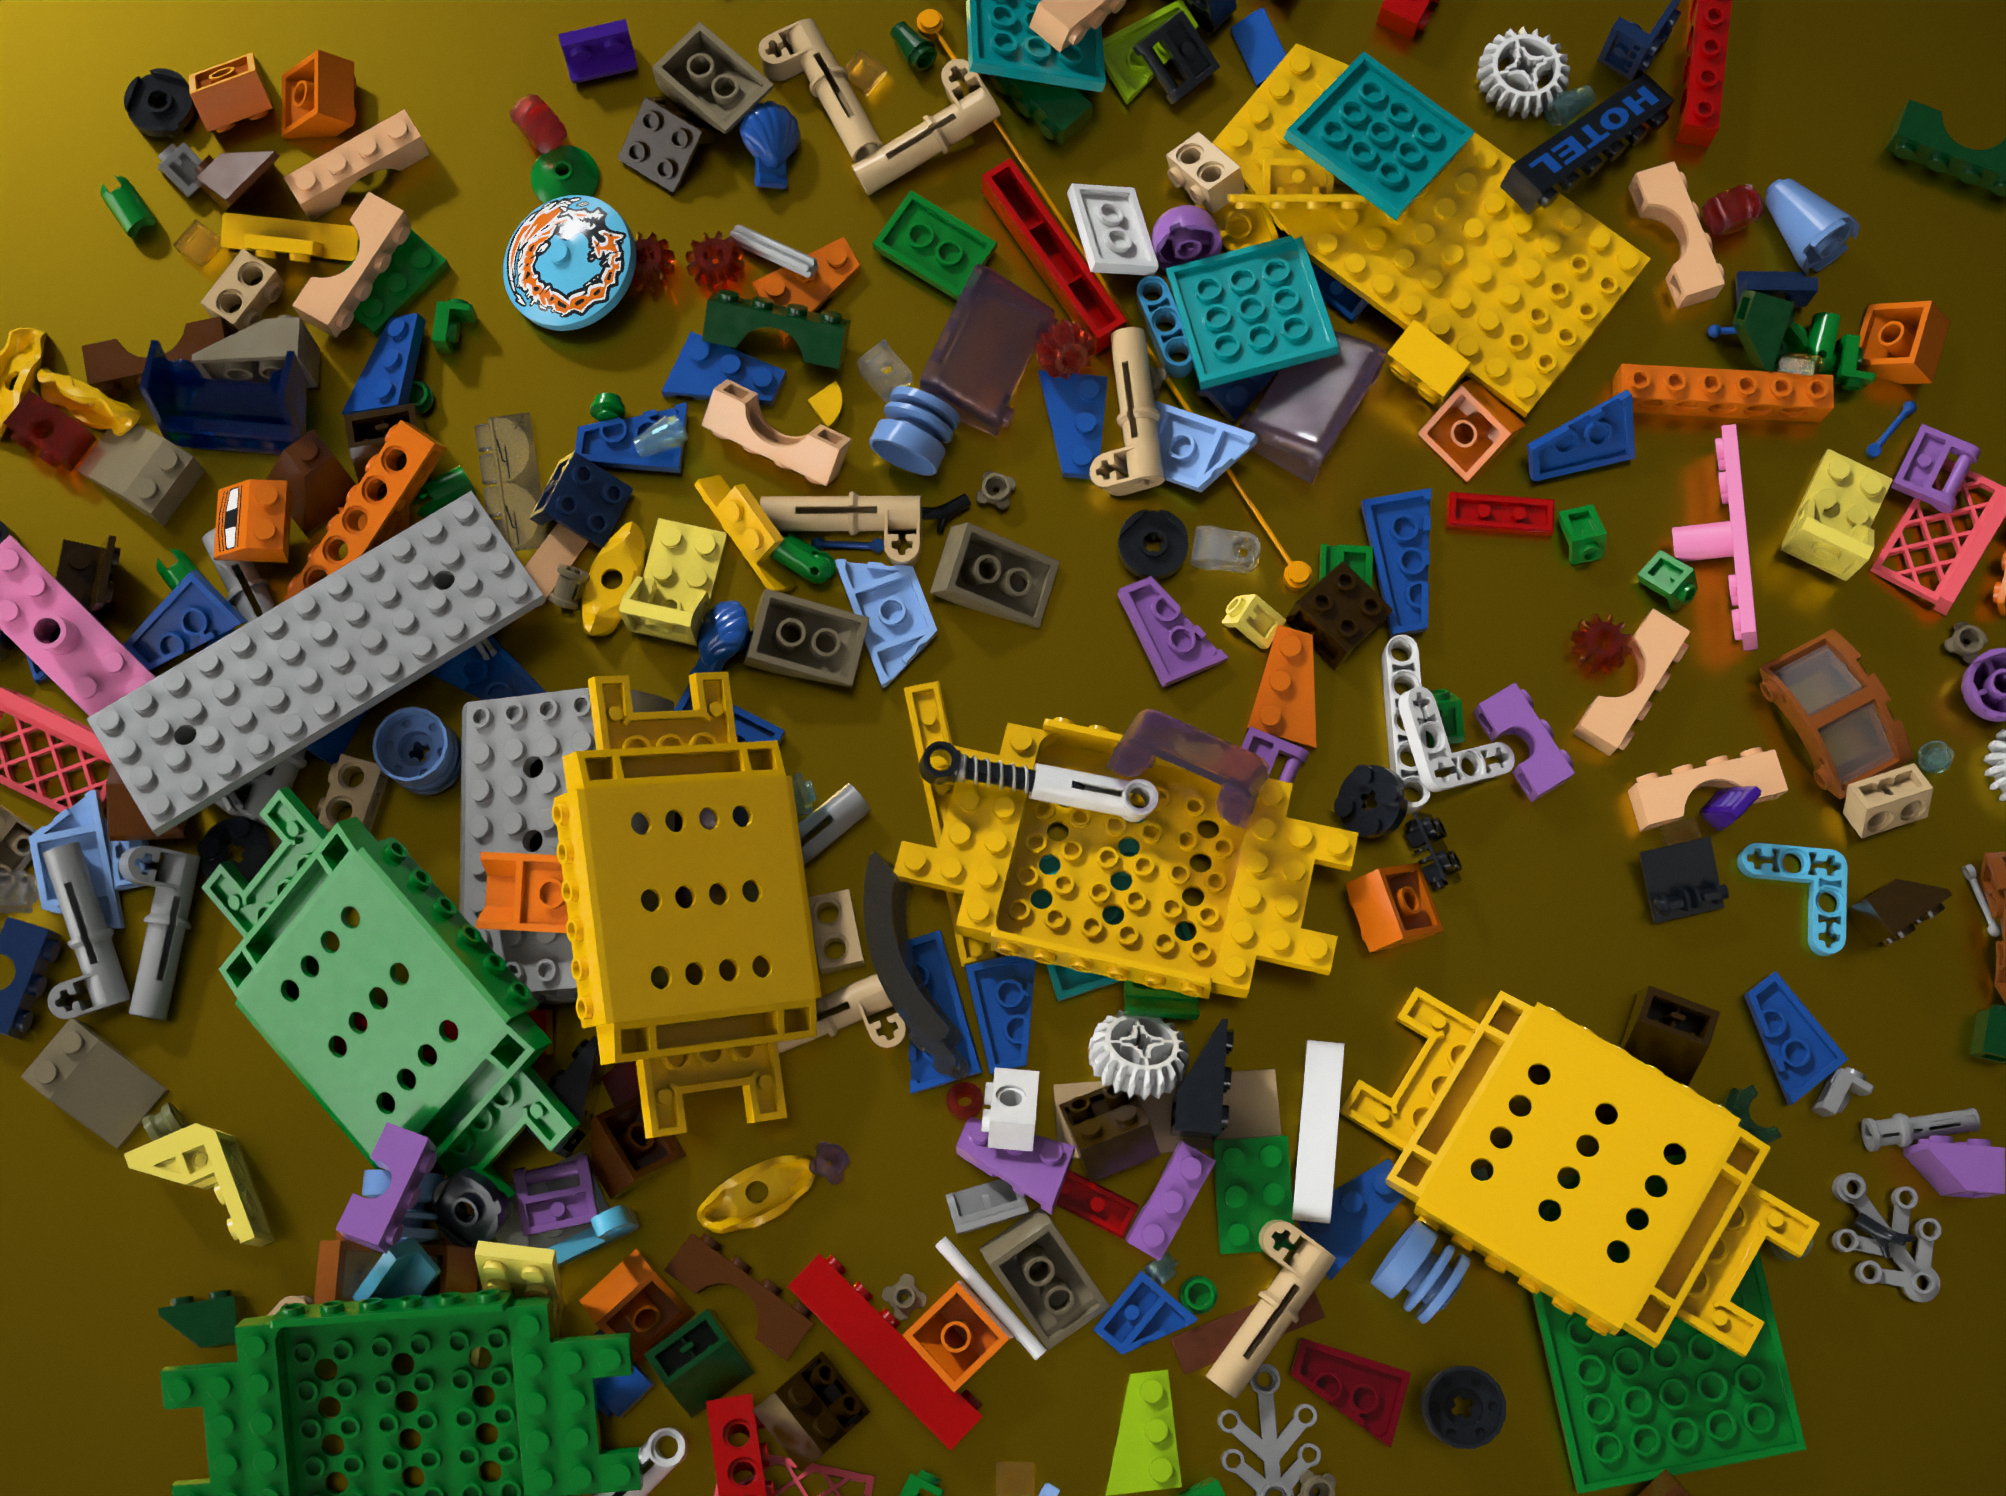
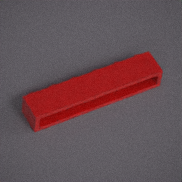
M1012 158L982 174V194L1094 353L1098 354L1111 346V333L1118 329L1126 328L1127 320L1095 275L1090 272L1085 261Z
M818 1254L787 1287L951 1451L983 1417L978 1411L982 1404L967 1389L962 1394L958 1390L954 1393L896 1330L901 1323L886 1308L879 1313L869 1303L874 1296L859 1281L852 1286L842 1276L847 1269L832 1254L827 1259Z

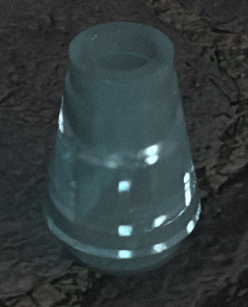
M1588 85L1566 90L1562 93H1553L1554 100H1549V102L1546 100L1543 103V113L1551 125L1565 126L1595 103V93ZM1548 103L1552 104L1553 109L1547 110L1546 105Z
M675 414L671 417L665 415L638 437L634 438L633 442L639 455L644 458L648 455L651 456L680 448L682 443L689 440L681 420Z

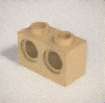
M1197 132L1166 154L1169 165L1167 173L1172 183L1178 188L1182 186L1189 193L1195 204L1205 206L1213 214L1229 203L1227 201V194H1242L1246 191L1240 166L1200 132Z
M242 249L200 303L212 318L221 316L228 327L237 333L261 320V314L267 306L280 297L285 283L274 268L245 249ZM263 277L259 284L250 286L255 278ZM242 304L238 311L229 313V310L234 305Z
M341 754L338 763H333L329 771L328 782L330 787L327 795L320 799L317 806L316 816L319 823L326 830L331 831L335 824L339 822L337 819L338 812L343 807L352 806L350 818L357 817L368 831L371 832L389 776L381 771L376 763ZM363 772L364 779L362 783L356 787H350L349 780L351 776L355 773Z
M1915 763L1848 784L1843 814L1862 839L1928 817L1933 787Z
M846 889L808 897L817 966L819 965L822 975L865 966L850 890ZM825 907H834L839 913L834 922L823 923L818 919L820 911ZM833 942L844 944L846 947L844 955L839 959L828 958L825 955V951L829 944Z

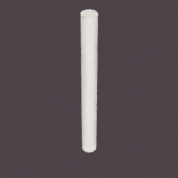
M946 1236L935 1245L937 1250L1035 1360L1047 1351Z

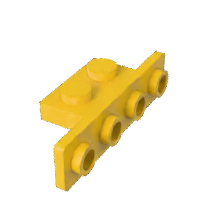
M1263 158L1262 194H1227V201L1236 202L1235 209H1257V202H1271V209H1291L1292 202H1306L1305 208L1325 209L1327 208V202H1341L1340 208L1357 209L1362 208V202H1370L1359 193L1333 194L1334 175L1311 158Z
M224 213L222 216L220 245L224 248L255 251V257L276 259V254L289 255V261L310 263L311 257L353 262L359 252L360 240L353 226Z
M720 475L698 479L694 486L704 502L720 521L723 529L739 548L742 556L756 572L763 586L781 593L793 590L797 586L795 579L784 565L771 558V554L784 538L745 484L735 485L731 490Z

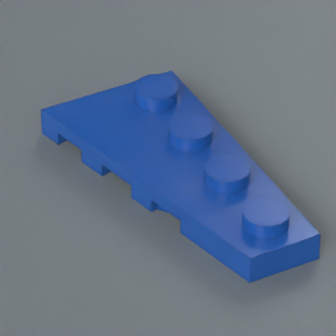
M1431 488L1370 498L1361 502L1369 544L1373 546V562L1381 597L1393 609L1392 613L1386 618L1391 638L1397 635L1426 632L1428 628Z
M938 930L905 941L906 982L909 1001L907 1013L910 1031V1094H915L983 1073L943 932Z

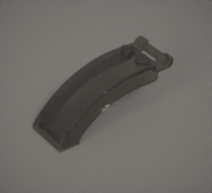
M874 851L869 856L866 867L863 910L866 938L875 971L891 1004L905 1024L912 1030L908 1035L910 1040L922 1052L926 1051L935 1057L933 1063L937 1072L949 1075L955 1079H963L968 1075L970 1066L968 1061L955 1047L962 1041L963 1033L931 995L921 977L912 953L907 925V901L913 886L908 882L899 881V877L894 872L895 866L893 863Z

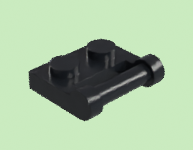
M1183 10L1177 11L1132 46L1136 55L1143 57L1166 91L1165 98L1170 104L1180 100L1220 68V65ZM1159 42L1184 78V81L1179 85L1153 49L1156 43Z

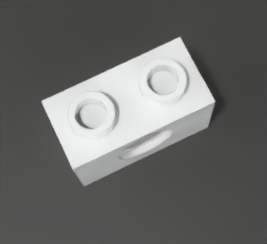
M995 1067L993 1083L986 1082L984 1105H991V1109H983L981 1131L989 1132L988 1148L1033 1152L1039 1071Z

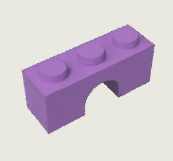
M1513 683L1479 703L1473 714L1491 742L1505 735H1515L1523 739L1529 749L1528 759L1520 763L1512 774L1532 803L1566 783L1575 774L1572 769L1574 764L1569 754L1563 749L1559 750L1552 739L1554 734L1549 724L1544 719L1540 720L1532 709L1534 703L1527 691L1524 689L1520 690L1517 684Z
M387 1122L370 1158L379 1168L391 1172L390 1186L384 1194L376 1198H364L352 1194L336 1230L345 1239L387 1254L391 1245L395 1246L402 1235L404 1228L402 1221L407 1210H412L419 1199V1185L424 1174H429L437 1159L435 1151L437 1147L428 1137Z
M1180 1139L1162 1170V1176L1148 1202L1142 1206L1125 1236L1126 1241L1160 1261L1216 1160Z

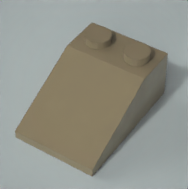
M701 22L693 27L652 67L657 87L685 111L725 134L774 88V84Z
M281 315L278 318L263 319L192 354V362L214 392L318 387L320 348L300 317Z
M136 423L126 434L119 437L114 434L112 429H108L77 471L164 527L206 470L192 455Z
M967 522L950 527L930 593L963 607L1039 628L1060 561Z
M765 588L759 599L742 665L779 675L852 687L869 617Z
M72 1017L21 1076L47 1099L117 1149L124 1145L142 1123V1118L149 1115L169 1091L91 1026Z
M1041 1205L979 1248L988 1265L1047 1350H1050L1110 1308L1046 1211L1041 1209Z

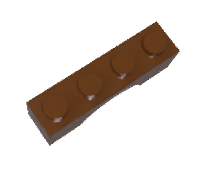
M221 316L186 323L184 333L173 349L163 355L149 358L129 353L117 339L82 346L88 385L99 389L108 398H115L121 396L123 392L135 389L147 391L155 389L159 384L188 382L192 380V377L202 375L192 362V354L230 336L231 330Z
M705 1232L700 1238L691 1233L664 1271L695 1294H700L706 1289L717 1285H733L742 1289L749 1295L757 1309L758 1330L755 1339L789 1362L816 1325V1323L809 1319L813 1312L796 1299L790 1305L780 1298L779 1295L783 1290L766 1277L761 1282L757 1281L748 1274L752 1267L736 1255H733L729 1260L718 1251L722 1245Z

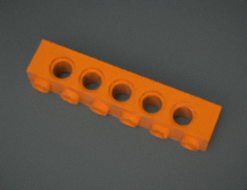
M1621 364L1612 378V397L1628 390L1632 394L1633 413L1821 423L1834 409L1833 375Z
M400 420L398 424L392 426L385 436L386 443L380 452L368 461L364 477L359 484L354 485L346 496L347 503L341 512L329 521L326 527L327 533L323 540L310 550L307 556L308 563L302 572L294 576L287 588L289 592L283 600H288L320 581L324 573L330 575L387 541L447 448L413 424ZM405 453L407 458L406 465L403 469L398 470L397 460ZM385 483L387 494L382 500H379L377 496L378 489ZM365 513L368 519L367 525L364 529L360 530L358 520ZM344 543H346L348 547L347 556L343 560H341L339 557V549Z

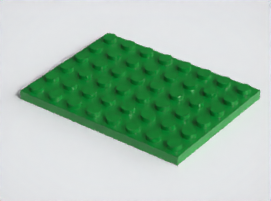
M1686 1152L1665 1156V1159L1670 1164L1679 1165L1685 1161ZM1579 1174L1557 1178L1559 1184L1566 1189L1576 1188L1580 1183ZM1651 1176L1645 1181V1189L1652 1197H1662L1667 1192V1184L1661 1177ZM1545 1200L1538 1207L1539 1215L1545 1221H1556L1561 1215L1560 1206L1555 1201ZM1634 1208L1626 1214V1222L1632 1229L1642 1230L1647 1227L1649 1220L1643 1210ZM1614 1241L1607 1247L1608 1257L1613 1262L1623 1263L1628 1260L1630 1252L1625 1243ZM1759 1250L1730 1300L1733 1304L1765 1322L1744 1358L1676 1316L1656 1348H1653L1622 1328L1615 1336L1609 1332L1606 1336H1603L1589 1328L1585 1324L1588 1319L1578 1313L1573 1312L1572 1315H1569L1556 1308L1551 1303L1552 1297L1542 1291H1539L1538 1294L1532 1293L1574 1484L1578 1494L1653 1480L1665 1469L1674 1476L1807 1450Z

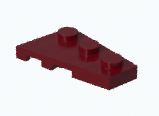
M1300 1338L1289 1375L1391 1448L1411 1372Z

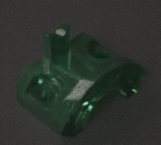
M1754 1085L1747 1086L1741 1090L1732 1088L1724 1102V1108L1741 1119L1738 1124L1739 1127L1767 1145L1782 1137L1777 1127H1761L1751 1119L1749 1107L1752 1100L1758 1094Z

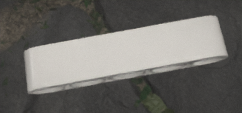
M1397 635L1389 640L1381 656L1390 769L1401 777L1405 787L1414 788L1420 795V801H1408L1406 814H1413L1421 810L1430 797V790L1423 786L1417 767L1406 766L1400 759L1401 753L1408 752L1412 754L1406 731L1400 729L1397 724V719L1401 718L1398 706L1401 695L1395 691L1394 684L1404 683L1408 685L1410 690L1415 687H1422L1419 650L1413 638L1408 635ZM1395 648L1404 650L1407 653L1408 660H1396L1392 656L1391 650ZM1413 701V705L1415 708H1421V704L1419 701ZM1425 719L1418 720L1419 725L1425 723ZM1423 730L1421 737L1424 745L1427 747L1426 731Z
M1307 1040L1292 1220L1330 1224L1345 1043Z

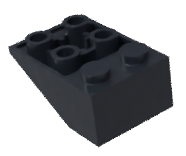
M1222 1019L1172 1098L1170 1136L1215 1139L1221 1134V1131L1228 1128L1229 1105H1223V1093H1227V1090H1230L1232 1068L1225 1067V1059L1232 1052L1234 1042V1029H1227L1228 1019Z
M595 1035L590 1041L584 1039L572 1053L574 1061L566 1070L562 1068L558 1070L547 1085L580 1122V1125L558 1148L553 1150V1152L564 1158L570 1157L590 1133L591 1119L595 1116L602 1083L601 1077L605 1069V1065L600 1063L598 1039ZM528 1126L525 1128L528 1132H530L533 1136L540 1140Z

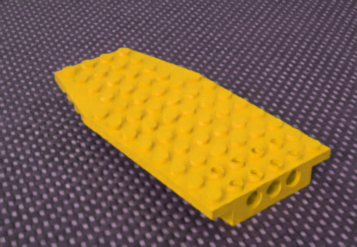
M1296 43L1213 141V144L1240 166L1243 181L1252 194H1262L1263 158H1310L1284 139L1285 133L1350 65ZM1477 133L1473 134L1467 145L1397 220H1394L1371 202H1362V208L1357 209L1340 208L1341 202H1327V208L1307 209L1305 208L1306 202H1292L1291 209H1271V202H1257L1259 205L1262 204L1272 215L1273 222L1281 231L1284 230L1288 236H1292L1295 240L1302 236L1311 262L1404 330L1415 319L1471 362V368L1466 374L1468 377L1474 378L1484 388L1524 418H1526L1538 401L1541 402L1619 304L1628 288L1651 260L1646 254L1560 193L1557 199L1546 209L1541 206L1531 214L1525 212L1500 187L1511 165L1516 161ZM1334 176L1333 194L1358 193Z

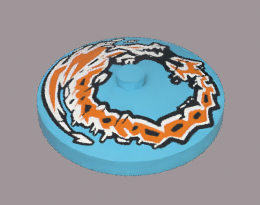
M569 195L553 199L531 212L517 227L509 241L503 263V279L507 294L513 305L524 316L541 327L557 331H569L586 327L607 315L625 295L632 281L636 266L635 240L626 221L607 203L585 195Z

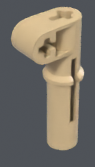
M813 19L799 20L767 35L761 40L758 52L763 72L767 78L773 81H783L804 71L810 81L809 90L811 94L818 97L854 162L860 161L883 147V143L848 82L849 74L847 70L839 66ZM790 47L794 52V54L790 55L787 50ZM825 74H826L828 80L830 81L831 86H830L829 82L827 81V79H826V77H825ZM834 92H836L838 98L840 99V101H841L843 107L845 108V110H846V112H847V114H848L849 117H847V115H846L844 109L842 108V106H841V104H840L839 100L837 99V97H836V95H835Z
M954 59L949 61L942 70L941 79L952 105L934 116H923L924 122L851 165L868 196L940 152L944 155L947 154L950 146L1001 116L996 102L978 73L969 72V61ZM959 79H961L963 83L966 82L968 92L970 93L965 97L963 95L961 85L957 81Z
M1138 327L1121 328L1110 335L1120 414L1116 420L1117 424L1122 427L1124 447L1097 456L1090 466V477L1095 485L1115 496H1123L1152 488L1165 481L1157 425L1161 414L1159 410L1155 409L1145 331ZM1117 470L1123 474H1128V477H1125L1124 475L1120 474L1119 472H1117Z
M849 492V496L761 497L760 506L778 531H849L850 535H856L859 531H884L885 552L892 565L914 566L921 558V496H859L855 492ZM890 531H916V534H906L905 538L909 548L906 549L905 555H899L898 549H896L901 546L899 534H890Z
M882 971L826 995L821 994L822 998L816 999L817 1014L847 1002L850 1006L847 1010L817 1021V1037L777 1043L780 1054L826 1034H829L830 1037L836 1036L838 1029L863 1019L873 1042L880 1047L889 1048L897 1046L903 1041L906 1036L907 1026L885 971ZM894 1006L897 1013L888 1016L887 1020L889 1023L896 1022L898 1029L893 1031L894 1038L889 1040L886 1035L880 1036L878 1033V1029L883 1027L882 1021L879 1020L870 1024L868 1016Z
M1283 1220L1269 1221L1259 1232L1261 1249L1283 1266V1269L1268 1290L1259 1292L1260 1301L1206 1375L1208 1379L1235 1399L1241 1394L1291 1322L1297 1323L1299 1321L1298 1312L1337 1259L1297 1227ZM1286 1231L1284 1239L1291 1244H1294L1299 1236L1304 1239L1287 1263L1283 1259L1289 1250L1279 1245L1275 1249L1273 1248L1275 1245V1240L1272 1238L1274 1232L1282 1234ZM1293 1285H1295V1287L1292 1289V1291H1291L1290 1294L1287 1296V1298L1285 1299V1301L1281 1304L1282 1300L1284 1299V1297L1286 1296V1294L1289 1292V1290L1291 1289V1287H1292ZM1277 1309L1275 1315L1272 1317L1270 1322L1267 1324L1265 1329L1262 1331L1260 1336L1257 1338L1255 1343L1252 1345V1347L1244 1357L1243 1354L1246 1352L1248 1347L1251 1345V1343L1256 1338L1258 1333L1261 1331L1263 1326L1266 1324L1268 1319L1271 1317L1273 1312Z

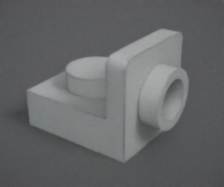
M184 142L178 148L172 143L158 156L162 162L158 165L157 169L162 174L164 173L189 198L200 188L194 180L199 175L195 168L202 160Z
M1853 1068L1837 1069L1827 1077L1811 1111L1822 1117L1836 1115V1113H1841L1850 1100L1851 1094L1847 1092L1848 1090L1858 1096L1871 1094L1874 1086L1865 1081L1867 1077L1863 1073Z

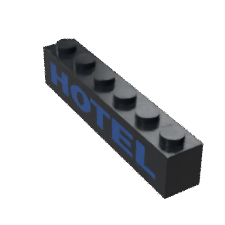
M1644 73L1513 163L1500 187L1528 214H1531L1541 206L1546 209L1557 199L1559 193L1563 190L1566 193L1570 192L1578 185L1583 176H1593L1606 160L1609 159L1613 162L1623 153L1626 146L1629 144L1636 146L1647 135L1649 130L1657 131L1669 119L1670 116L1667 112L1675 100L1648 74Z

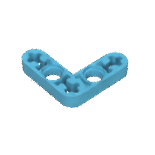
M1752 843L1741 850L1738 854L1737 865L1741 873L1747 877L1809 883L1808 944L1813 952L1820 956H1830L1844 947L1846 941L1848 866L1845 857L1840 852L1832 849L1768 843ZM1754 852H1757L1759 859L1770 860L1774 857L1773 853H1776L1773 864L1763 863L1757 869L1754 868V863L1749 862L1747 858L1753 855ZM1792 854L1799 858L1801 869L1798 873H1790L1784 868L1783 858L1785 855ZM1827 859H1829L1830 865L1836 866V870L1830 873V875H1827V869L1814 868L1810 871L1811 875L1808 874L1811 864L1819 865L1827 861ZM1822 893L1831 894L1835 898L1837 906L1834 912L1828 913L1820 908L1818 900ZM1818 919H1836V923L1833 922L1828 925V936L1835 939V942L1828 945V948L1825 941L1819 940V935L1826 931V922L1819 923Z
M624 1205L610 1208L590 1219L593 1227L547 1248L556 1251L558 1268L640 1228L633 1210Z

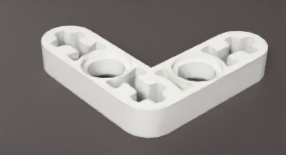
M1415 687L1400 696L1398 702L1400 715L1420 780L1426 789L1432 792H1439L1495 778L1510 772L1514 767V753L1507 744L1502 742H1495L1452 753L1436 700L1427 688ZM1413 701H1419L1421 704V708H1415L1413 705ZM1426 718L1427 722L1419 725L1418 720ZM1423 730L1432 734L1434 738L1432 748L1424 745L1421 737ZM1498 756L1500 763L1486 766L1485 759ZM1463 758L1471 761L1474 769L1472 776L1467 775L1463 771L1461 765ZM1449 768L1450 775L1436 778L1435 770L1441 771Z

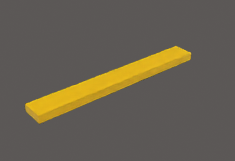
M939 681L904 688L919 762L927 748L928 740L935 742L945 741L952 744ZM923 779L936 847L938 848L954 786L949 784L933 785ZM946 891L961 968H965L966 965L996 959V952L991 951V943L957 934L956 923L963 895Z

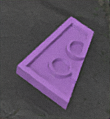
M1152 576L1119 589L1117 595L1162 687L1225 663L1229 658L1221 649L1217 650L1205 637L1206 633L1198 625L1194 626L1180 611L1181 607Z
M968 1116L956 1145V1154L991 1177L998 1176L1013 1186V1191L1022 1197L1026 1195L1041 1204V1209L1052 1215L1074 1158L1075 1146L1034 1135L1033 1152L988 1148L989 1132L981 1131L982 1120Z

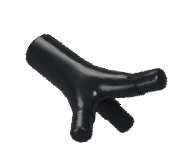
M964 493L940 506L922 507V519H939L936 532L942 534L948 520L954 514L971 506V502Z
M1863 1212L1859 1214L1854 1222L1855 1226L1876 1239L1880 1245L1883 1258L1890 1257L1889 1242L1904 1246L1906 1242L1915 1241L1913 1234H1902L1893 1231Z

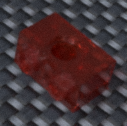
M31 390L28 391L4 421V424L13 432L10 436L13 441L26 450H29L31 446L39 450L38 457L54 469L60 464L71 472L97 440L85 426ZM54 429L50 437L43 439L46 431Z

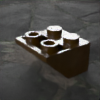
M415 403L344 415L348 448L358 483H360L366 473L365 467L368 461L378 454L386 443L385 436L392 426L403 420L425 432L423 416ZM405 453L397 460L398 470L403 469L406 465L407 458ZM432 472L425 483L432 480ZM385 483L379 487L377 493L387 491Z
M1894 879L1870 892L1847 908V918L1869 947L1880 942L1886 947L1913 932L1918 924L1933 918L1943 911L1945 907L1942 902L1952 896V894L1946 888Z
M1649 985L1638 992L1620 1047L1641 1062L1659 1069L1665 1076L1679 1084L1688 1086L1710 1046L1720 1012Z
M1108 1085L1059 1105L1090 1183L1160 1156L1151 1123L1136 1094L1129 1099L1127 1092L1120 1091L1115 1094L1113 1085Z
M823 1351L752 1410L800 1471L826 1453L871 1412Z

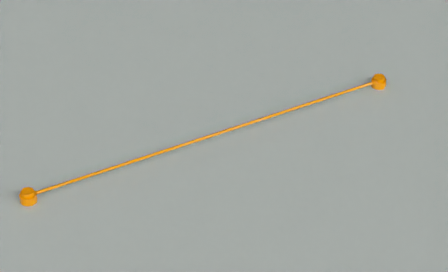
M934 9L922 11L917 17V32L929 40L938 38L952 60L957 59L942 37L944 31L942 15ZM994 119V124L1087 262L1082 245L998 119ZM1094 273L1127 320L1129 327H1136L1102 275ZM1147 344L1149 357L1157 369L1163 368ZM1167 374L1165 381L1185 411L1193 413ZM1228 468L1226 470L1227 474L1288 564L1283 574L1285 586L1294 592L1307 589L1313 577L1311 567L1303 561L1292 562L1232 470Z

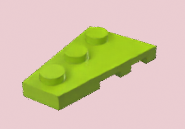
M1177 0L1103 39L1105 70L1127 105L1155 77L1141 55L1137 56L1132 46L1180 10L1184 11L1196 31H1198L1199 25L1183 0ZM1158 42L1153 46L1163 64L1166 65L1171 59L1161 44Z
M1168 1370L1129 1374L1105 1496L1182 1487Z

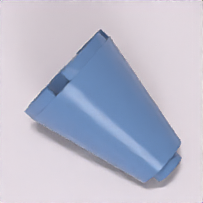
M1791 178L1776 180L1766 191L1765 204L1799 268L1805 273H1809V268H1813L1817 272L1832 264L1848 249L1845 242L1850 235L1856 239L1859 234L1860 225L1855 218Z

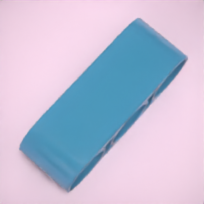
M1155 275L1146 276L1141 279L1137 286V307L1167 374L1174 378L1185 377L1190 374L1194 364L1177 306L1164 279ZM1149 292H1156L1161 297L1156 301H1149L1144 298V295ZM1168 322L1174 328L1165 332L1159 330L1157 325ZM1179 352L1186 355L1187 359L1183 362H1175L1171 360L1170 356Z

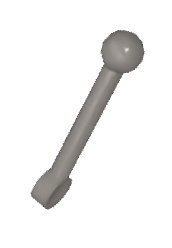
M1972 864L1963 866V874L1969 880L1988 922L1987 931L1989 935L1993 937L2000 936L2002 933L2001 925L1996 923L1995 919L1991 916L1987 901L1976 879L1977 873Z

